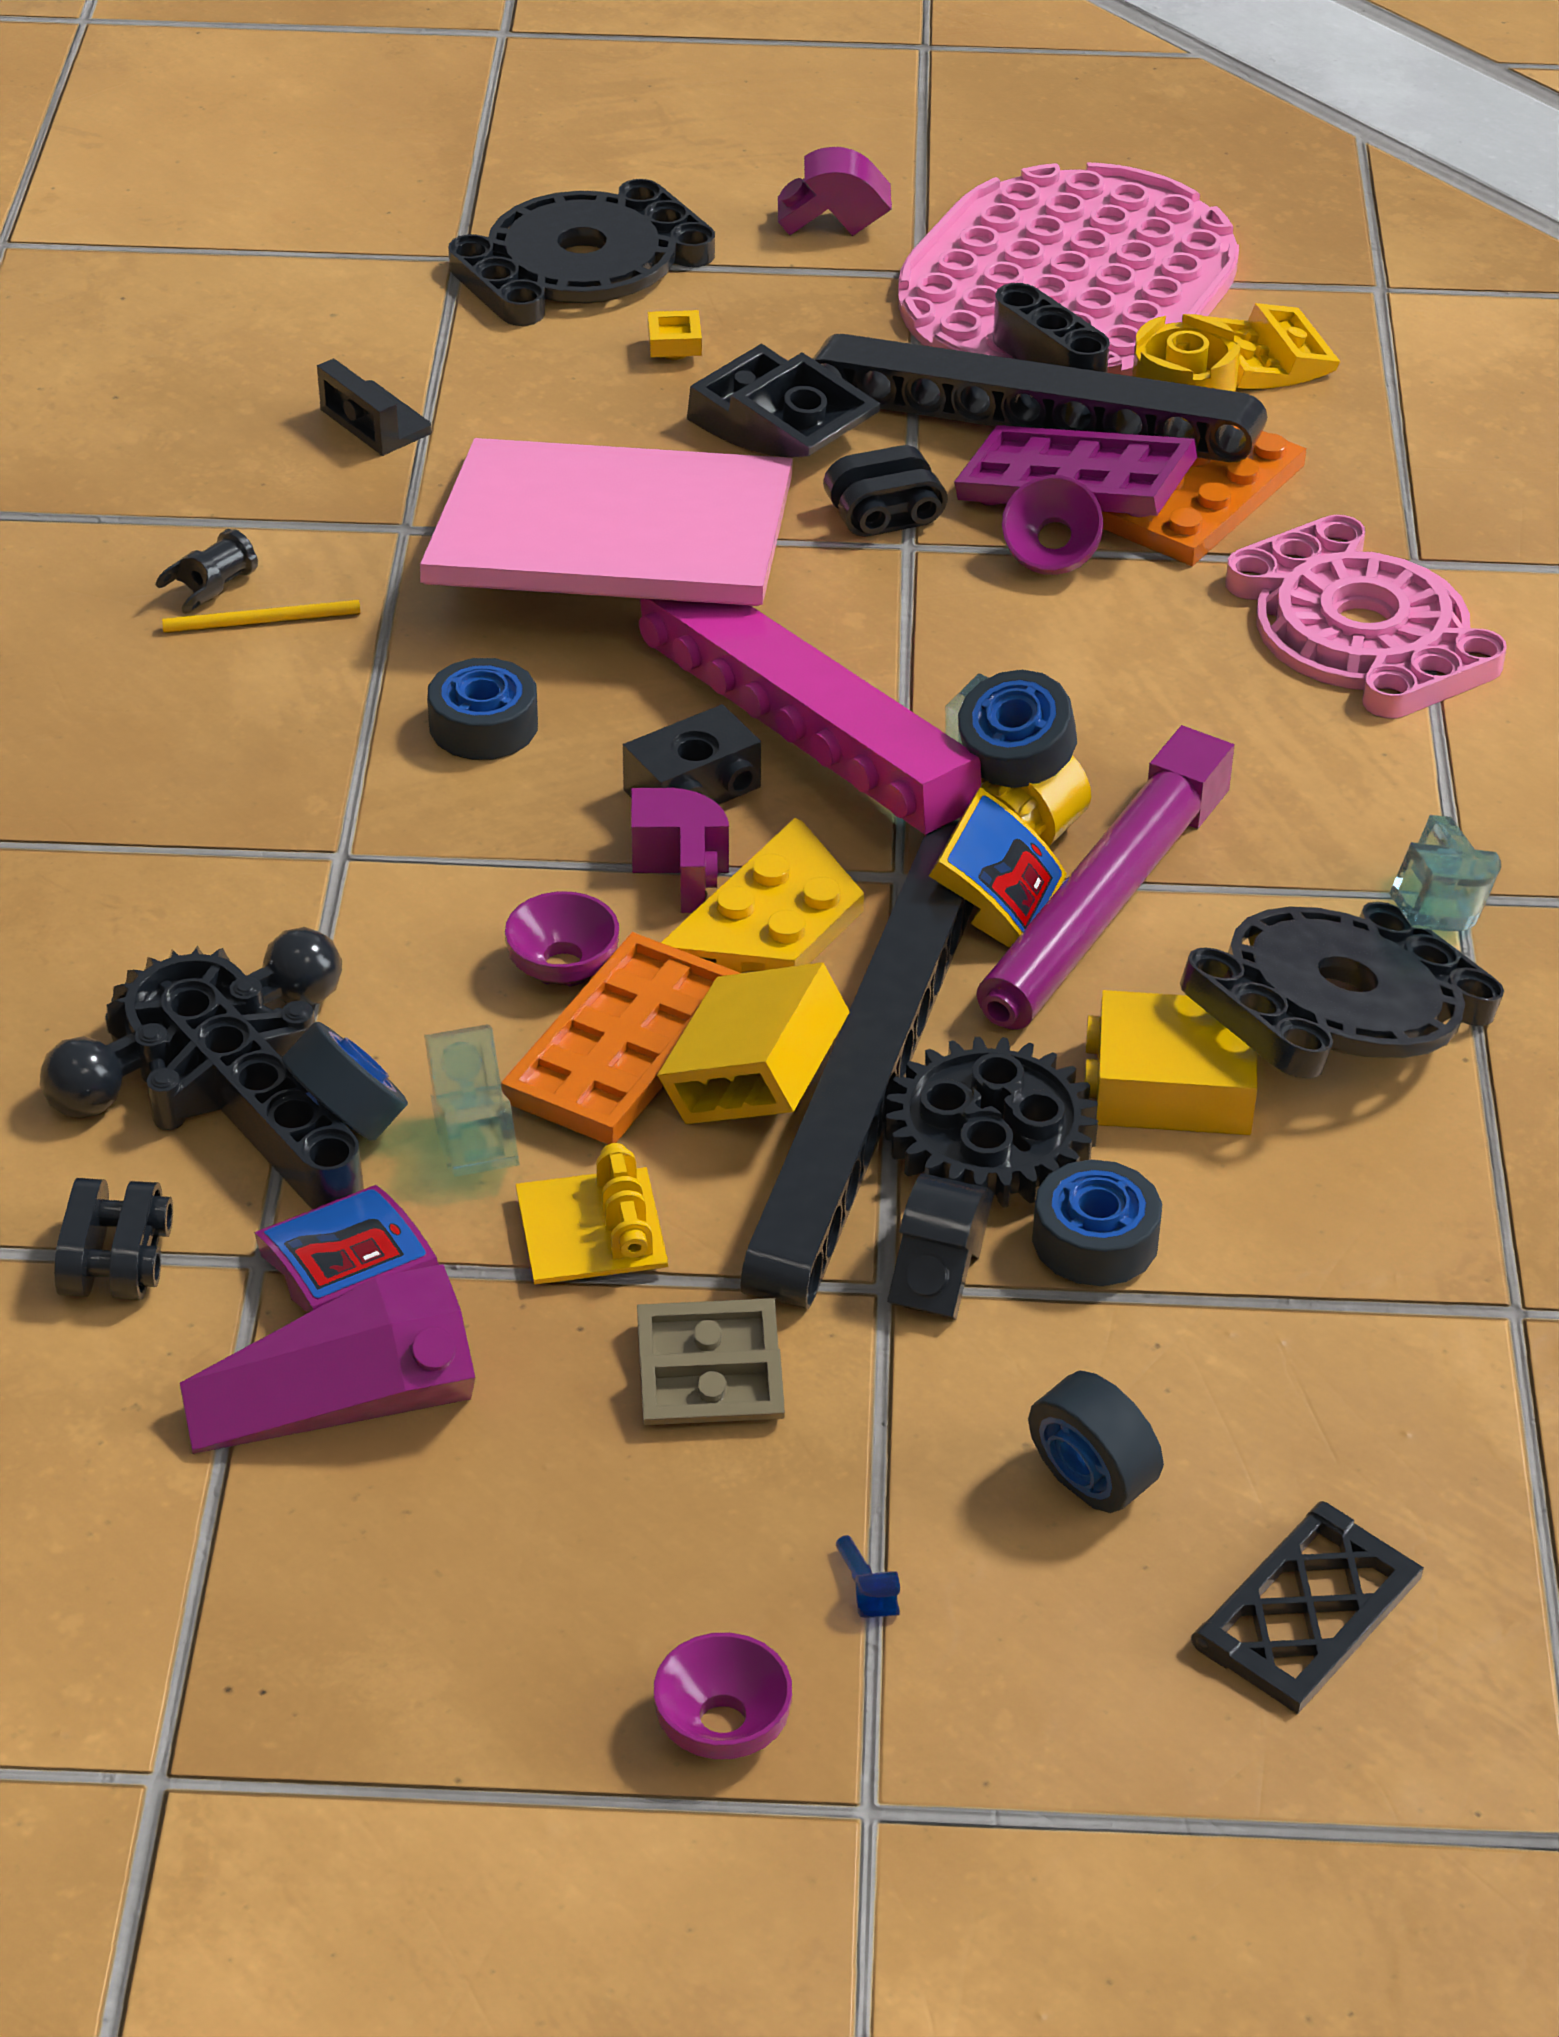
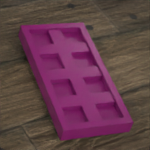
M997 425L954 481L957 499L980 502L988 506L1007 504L1014 492L1023 484L1037 477L1063 475L1076 479L1086 485L1096 496L1102 512L1128 513L1133 517L1157 516L1196 460L1195 440L1192 438Z

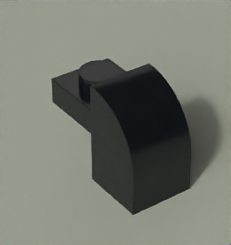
M923 1173L919 1175L908 1198L899 1233L903 1236L887 1299L888 1303L957 1319L971 1257L979 1259L994 1197V1193L989 1188Z

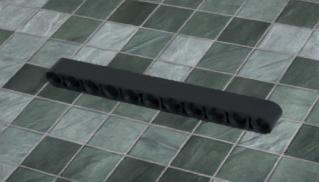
M957 820L924 835L851 1005L850 1013L842 1026L749 1243L741 1273L740 1286L743 1294L764 1299L775 1298L777 1302L807 1309L811 1307L885 1127L886 1097L893 1092V1079L895 1077H905L906 1064L913 1058L974 907V904L929 877L930 872L959 822Z

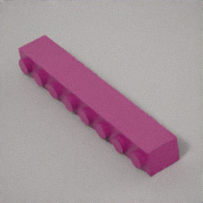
M640 598L642 617L639 620V628L644 641L651 648H655L683 670L690 672L709 685L716 693L723 695L738 705L751 717L767 725L786 741L796 745L816 759L822 766L828 767L854 785L857 790L867 794L890 810L896 817L902 818L926 835L962 817L968 804L979 788H981L980 759L970 753L964 745L751 605Z

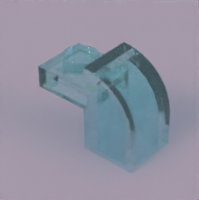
M1430 814L1419 842L1410 843L1389 894L1412 928L1464 931L1477 924L1501 870V860L1497 852L1475 850L1452 817Z
M486 1024L424 1035L433 1094L430 1096L434 1119L445 1162L454 1177L520 1165L511 1104L501 1089L492 1027Z

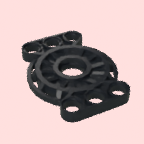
M633 179L622 183L618 194L601 191L558 192L536 197L516 205L498 218L490 229L489 237L467 234L452 239L448 246L449 270L503 321L516 326H528L544 318L546 299L565 303L605 302L634 294L653 285L667 274L673 264L685 267H701L711 263L715 258V231L660 184L648 179ZM574 246L600 248L589 253H574L565 250Z
M1369 902L1365 904L1360 917L1316 907L1289 906L1264 910L1247 917L1235 929L1228 953L1207 947L1191 951L1180 980L1181 990L1190 999L1275 1068L1288 1075L1305 1079L1315 1078L1322 1074L1330 1050L1361 1057L1407 1058L1429 1054L1447 1045L1458 1032L1461 1022L1474 1026H1484L1492 1023L1504 994L1503 986L1496 978L1410 913L1398 906L1385 902ZM1248 938L1250 946L1242 943ZM1326 979L1348 983L1363 992L1348 991L1335 986Z

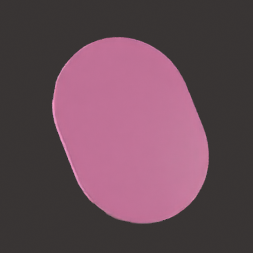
M1087 162L1086 170H1060L1057 163L1023 168L1021 169V176L1002 182L997 177L992 178L969 191L953 205L906 258L899 275L898 306L906 327L924 346L1014 359L993 342L995 293L998 288L1006 284H1029L1038 288L1109 338L1110 348L1107 373L1132 376L1135 338L1139 328L1146 322L1162 316H1166L1165 324L1182 322L1183 314L1208 316L1227 293L1234 281L1237 272L1239 244L1236 243L1233 235V225L1217 206L1209 207L1200 201V193L1168 177L1137 168Z

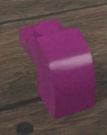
M844 147L817 149L804 156V178H796L789 182L778 196V223L791 235L829 209L853 236L892 210L891 184L867 157L857 151Z
M632 788V873H681V913H693L705 902V888H717V873H729L728 818L716 802L694 791L679 788Z

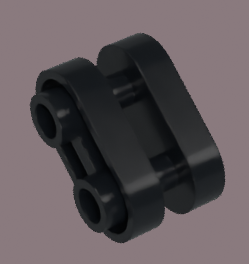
M910 445L844 456L828 468L823 479L824 490L833 505L839 510V514L848 529L853 534L862 537L927 525L943 513L948 501L947 491L938 477L931 471V467L922 453Z
M75 1179L56 1247L54 1275L58 1295L88 1297L91 1293L95 1277L109 1278L110 1292L114 1299L143 1300L147 1287L158 1286L161 1273V1249L157 1245L159 1237L170 1236L173 1223L172 1197L162 1196L159 1182L130 1181L122 1201L109 1200V1188L105 1179ZM107 1227H117L112 1249L102 1250Z

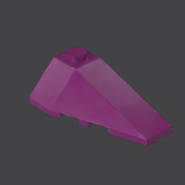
M444 1264L376 1276L180 1382V1390L192 1454L471 1400L476 1377L462 1312Z

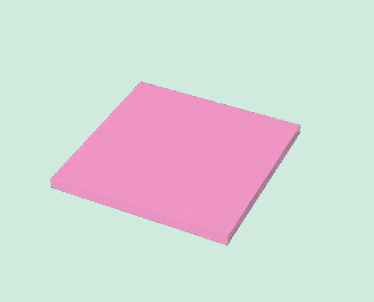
M474 438L420 563V583L735 605H763L792 478L793 458Z

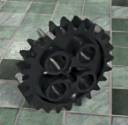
M981 1037L974 1038L973 1049L964 1050L957 1042L952 1040L949 1041L947 1056H942L929 1048L925 1050V1065L909 1061L906 1064V1077H895L893 1079V1092L886 1097L885 1139L892 1141V1158L905 1159L904 1174L907 1176L924 1172V1174L986 1187L996 1195L998 1202L1003 1208L1009 1206L1010 1196L1014 1193H1019L1030 1204L1035 1203L1036 1187H1039L1050 1173L1068 1163L1091 1160L1092 1147L1096 1146L1098 1120H1096L1098 1104L1097 1101L1089 1100L1090 1084L1088 1082L1075 1083L1076 1068L1074 1066L1056 1070L1057 1054L1054 1052L1040 1059L1034 1058V1044L1027 1043L1018 1052L1010 1051L1008 1038L1004 1037L1000 1039L995 1049L987 1048Z

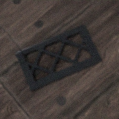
M1319 1501L1215 1613L1191 1635V1641L1200 1653L1225 1669H1231L1296 1714H1299L1422 1577L1424 1567L1355 1524L1354 1519L1327 1502ZM1319 1534L1337 1544L1341 1553L1302 1554L1304 1549ZM1357 1568H1374L1388 1578L1374 1593L1363 1594ZM1345 1569L1351 1594L1311 1595L1306 1571ZM1294 1571L1300 1597L1260 1598L1283 1572ZM1355 1611L1351 1619L1333 1638H1321L1316 1616L1317 1612ZM1304 1613L1309 1639L1270 1641L1264 1615ZM1241 1616H1253L1258 1642H1240L1228 1634L1227 1631ZM1314 1656V1659L1296 1679L1277 1667L1274 1662V1658Z

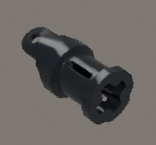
M226 529L219 534L217 542L202 552L198 550L191 551L164 570L157 578L155 586L163 588L174 580L186 584L194 592L182 606V612L186 614L219 595L224 588V584L236 576L249 575L254 572L258 567V558L251 542L243 533L237 529Z

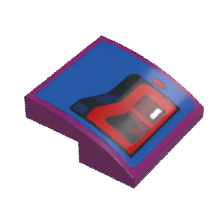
M377 1185L254 1232L261 1257L285 1276L291 1300L307 1313L376 1276L439 1265L436 1255L416 1225L403 1209Z

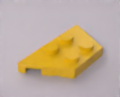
M794 818L661 943L700 958L716 959V964L740 973L810 964L864 911V892L802 820Z

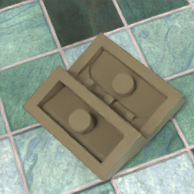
M775 1298L637 1304L644 1425L784 1419L780 1349H778Z

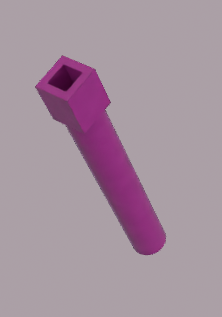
M1183 725L1178 728L1149 763L1147 783L979 984L976 993L977 1001L984 1015L992 1023L1012 1030L1022 1029L1029 1025L1188 826L1199 829L1228 793L1235 744Z

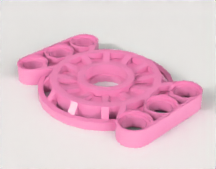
M1346 515L1326 516L1238 549L1231 553L1228 558L1226 588L1237 597L1258 600L1257 628L1263 643L1276 658L1296 672L1322 683L1348 689L1363 690V705L1367 711L1376 716L1399 718L1490 682L1499 677L1503 671L1507 649L1506 641L1493 631L1470 628V613L1462 596L1446 580L1429 569L1402 558L1375 552H1363L1365 527L1353 517ZM1330 539H1343L1348 542H1338ZM1287 555H1298L1305 558H1291L1287 557ZM1242 572H1255L1262 575H1247ZM1354 608L1368 609L1378 612L1387 620L1376 623H1363L1348 619L1340 613ZM1266 614L1276 616V621L1272 626ZM1468 653H1481L1490 657H1476ZM1423 671H1438V672H1442V673H1444V674H1446V675H1444V676L1431 675V674H1427V673H1425V672H1423ZM1378 689H1393L1400 691L1401 693L1388 694L1381 692Z

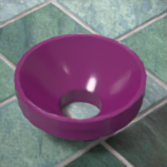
M1047 475L1037 477L1023 484L1014 492L1007 502L1003 513L1002 530L1010 553L1021 565L1043 575H1059L1069 573L1081 567L1092 557L1102 537L1103 517L1096 496L1086 485L1067 476ZM1049 523H1063L1071 530L1070 540L1065 546L1058 549H1050L1040 543V531Z
M550 892L532 897L514 909L506 922L505 941L510 959L521 971L547 985L564 984L572 987L593 977L617 950L619 923L611 908L597 898L577 892ZM557 954H570L580 959L579 962L570 964H550L546 962L550 957Z
M710 1633L696 1636L681 1643L667 1654L658 1667L654 1679V1706L660 1726L669 1739L682 1749L697 1756L711 1759L740 1758L765 1748L778 1737L786 1725L792 1704V1679L787 1665L778 1653L759 1640L736 1633ZM730 1707L739 1711L745 1718V1721L738 1729L732 1732L718 1733L706 1728L701 1722V1718L712 1708Z

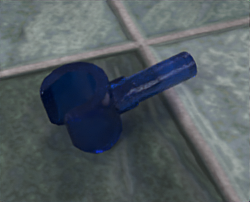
M848 1535L840 1537L836 1541V1548L852 1573V1578L855 1582L857 1610L860 1617L874 1618L900 1615L897 1595L900 1594V1583L897 1571L872 1573L870 1565L866 1563L853 1539Z

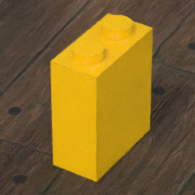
M824 962L716 977L657 1076L685 1124L794 1112L850 1011Z
M1102 990L1100 1016L1088 1015L1085 1044V1053L1097 1054V1060L1086 1059L1084 1082L1090 1084L1089 1098L1096 1099L1098 1104L1096 1117L1098 1125L1251 1135L1257 1096L1256 1051L1187 995Z

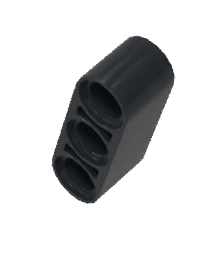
M1010 283L997 289L995 293L993 342L1001 350L1018 360L1108 372L1110 342L1104 333L1032 285Z

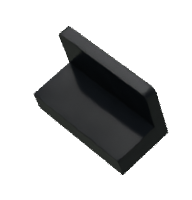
M335 358L317 365L320 410L380 455L384 456L432 433L430 421L375 381L363 380Z

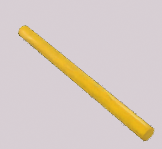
M359 600L163 618L162 625L163 633L360 614L361 610Z

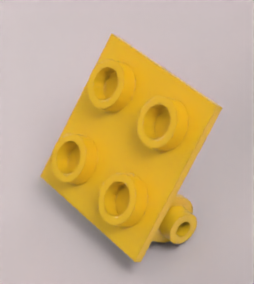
M611 1143L601 1150L596 1160V1174L515 1184L534 1285L669 1267L647 1167L637 1168L634 1154L626 1149L624 1145Z

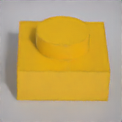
M699 310L647 312L651 358L664 357L678 360L687 356H702Z

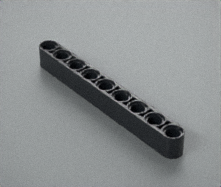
M834 334L828 337L812 358L879 402L880 409L990 426L1000 425L1192 438L1195 440L1197 458L1223 462H1239L1245 459L1251 453L1268 418L1266 408L1262 402L1246 393L849 334Z

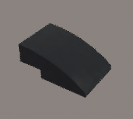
M761 343L690 386L687 420L731 444L750 451L770 456L807 457L877 414L880 409V403L803 352L790 360H786Z

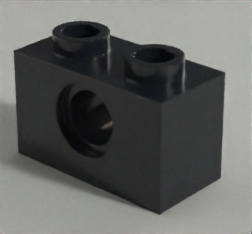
M721 704L624 743L623 789L631 798L632 788L686 789L705 795L720 805L761 788V740Z

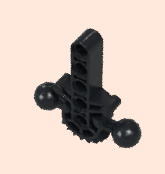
M307 927L283 931L268 944L262 968L248 975H245L234 963L230 962V958H228L223 948L218 949L211 955L203 954L197 945L192 954L179 956L171 949L169 958L163 961L147 957L144 971L127 970L125 984L113 987L111 1003L106 1005L105 1021L107 1031L111 1034L114 1042L105 1045L99 1040L85 1036L66 1039L57 1044L45 1056L40 1073V1087L49 1105L66 1116L79 1119L100 1115L117 1100L122 1077L140 1068L141 1076L147 1082L153 1121L158 1128L173 1130L183 1125L187 1117L221 1110L312 1209L364 1189L357 1138L340 1119L318 1100L317 1105L306 1094L308 1091L293 1077L282 1062V1057L315 1022L314 1011L311 1005L320 1004L336 990L342 972V958L333 940L319 931ZM278 998L287 1003L283 1009L275 1008L272 1010L264 1006Z

